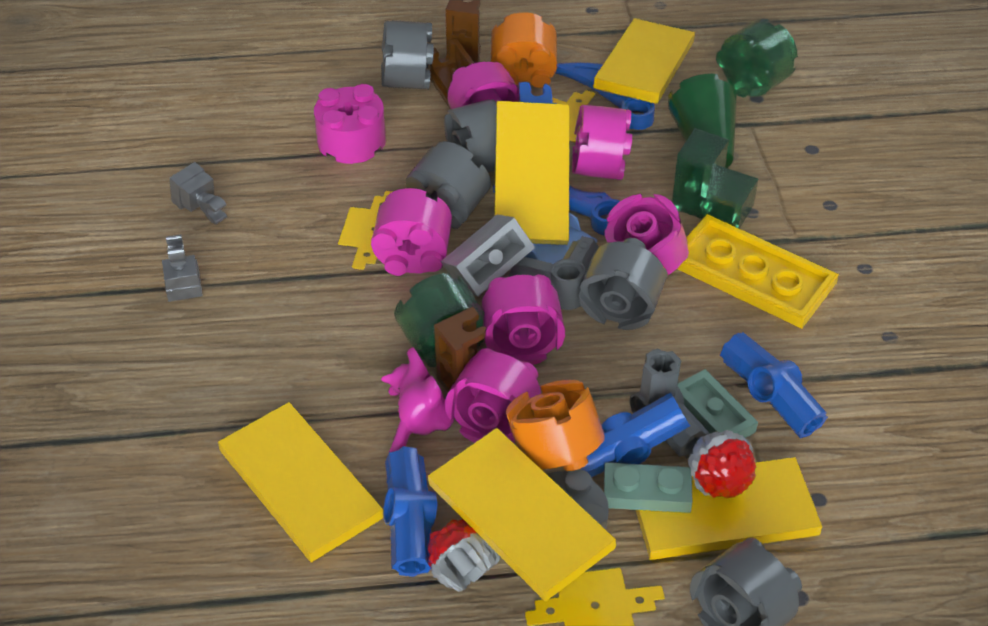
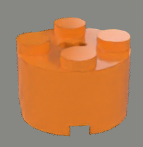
M514 13L505 17L504 22L498 27L496 24L491 33V62L502 64L516 85H519V82H529L530 85L536 88H543L544 84L549 85L557 69V33L551 23L549 26L542 21L541 16L533 13Z
M560 380L540 386L541 394L530 398L528 392H525L509 404L506 409V415L516 446L541 470L562 466L565 471L581 469L588 464L587 456L593 453L605 440L603 428L588 387L585 389L581 381Z

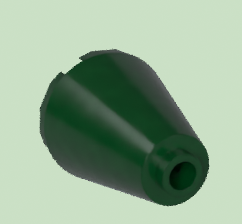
M718 74L695 75L680 82V89L674 94L672 91L668 95V108L699 168L711 174H719L724 172L734 161L736 88L728 78L727 82L719 80Z

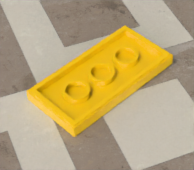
M634 18L594 77L593 88L658 104L694 43L695 32Z
M497 101L494 216L499 214L514 217L533 244L568 245L569 105Z
M708 214L687 236L689 255L677 268L801 329L837 284L839 274Z
M290 402L218 441L221 453L311 563L383 519V508Z
M498 428L428 475L429 485L545 602L616 548V539Z
M796 457L756 462V476L752 485L734 498H713L711 495H704L696 488L695 480L692 476L691 513L636 510L649 559L654 560L728 549L732 545L743 542L750 537L764 544L819 536L822 524Z

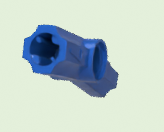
M744 332L734 334L724 344L720 353L723 362L747 381L748 389L753 398L759 402H769L799 438L810 436L824 424L828 418L826 411L802 385V374L794 362L790 360H777Z
M670 392L633 414L622 412L605 420L602 423L605 440L593 453L587 456L588 464L582 467L581 470H585L593 477L604 472L605 462L641 464L651 454V448L690 427L672 393Z
M403 446L397 451L389 452L385 461L388 491L384 501L383 518L385 525H390L392 569L396 570L401 576L414 577L418 574L428 573L431 569L428 565L430 554L428 552L431 528L437 513V495L433 491H428L424 457L418 454L417 448Z

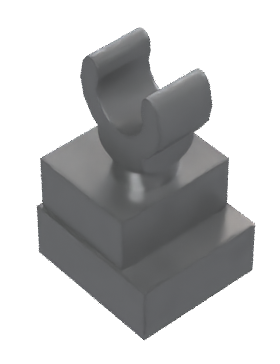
M193 162L169 178L171 201L179 209L186 208L192 212L200 207L207 218L215 225L227 218V215L221 210L227 205L221 197L214 196L213 178L196 162Z
M181 234L167 236L166 242L169 259L162 260L168 302L203 296L195 255L185 256Z

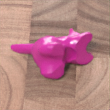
M414 347L407 351L409 364L402 363L391 374L384 375L381 378L384 383L391 385L388 390L390 395H400L398 401L400 423L389 452L397 451L403 446L406 447L411 433L426 436L434 431H446L454 422V417L450 421L446 414L445 399L442 396L441 389L433 376H430Z

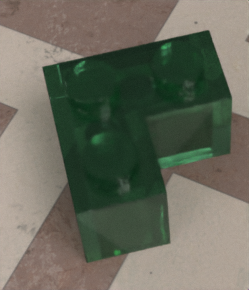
M695 128L677 155L672 202L678 211L703 219L708 214L740 229L754 206L758 178L725 168L729 140Z

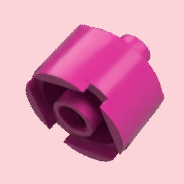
M478 62L467 67L458 68L452 76L453 81L448 90V103L451 109L492 99L495 100L496 104L497 101L519 102L518 86L508 71L498 62Z
M359 84L355 87L326 88L320 91L319 99L314 106L317 145L323 155L326 156V153L335 156V161L353 164L370 160L375 156L374 151L380 146L381 150L386 143L384 105L380 97L374 93L372 86Z
M596 105L580 106L574 132L576 142L572 148L571 168L573 174L623 180L625 160L622 157L623 155L630 154L632 145V134L626 133L630 128L631 110Z
M414 188L396 190L386 196L385 201L382 205L380 204L371 246L375 256L385 265V270L388 273L400 276L405 273L436 272L442 268L443 264L441 261L447 254L452 225V214L448 205L439 197L435 201L426 197V191Z
M637 194L623 199L612 208L607 217L608 224L605 230L607 243L624 242L627 238H636L645 244L646 250L659 259L668 275L674 272L689 255L687 237L676 206L668 198L653 194L654 198H642L641 194Z
M515 275L507 278L498 277L489 283L488 291L485 293L481 303L483 326L486 327L485 343L488 349L509 355L520 362H528L535 365L546 360L547 353L555 347L558 350L562 346L565 339V327L559 296L548 277L544 275Z
M488 348L481 349L468 361L445 399L446 414L450 421L453 417L462 426L459 432L474 443L496 428L514 443L515 440L508 423L506 409L515 398L525 392H528L530 398L541 394L537 381L538 371L528 362H520L509 355L495 352Z

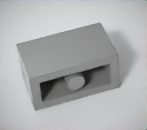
M497 214L445 257L441 263L462 291L479 296L488 288L489 283L493 279L503 276L529 254L535 246L514 217Z

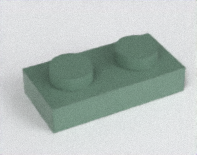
M706 369L678 383L677 386L683 395L685 407L704 426L709 434L728 430L747 438L756 432L758 421Z
M605 462L603 492L606 495L609 508L691 513L690 467Z

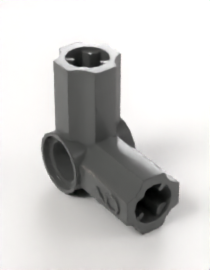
M582 236L578 241L572 242L563 259L553 264L524 257L511 268L509 277L515 275H544L550 279L551 285L556 289L561 309H577L581 307L578 296L581 281L595 250L600 246L597 245L594 239Z
M657 348L646 354L641 389L629 398L631 411L635 413L671 392L690 427L665 441L679 457L685 456L689 458L693 454V448L702 436L709 434V432L684 405L683 395L677 386L681 359L673 351L667 352Z

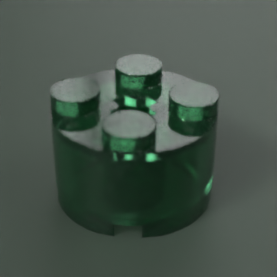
M757 19L728 37L722 44L721 50L717 52L716 61L722 68L726 78L733 82L739 97L764 95L795 72L794 59L798 57L797 47L790 33L780 24L774 26L767 22L769 19Z
M450 273L433 275L414 285L409 290L412 297L405 304L400 300L394 312L395 320L412 348L414 347L421 360L425 361L428 367H436L435 324L471 307H474L479 313L476 329L483 327L484 319L483 309L462 277L458 276V279H453ZM483 339L477 342V348L482 344Z

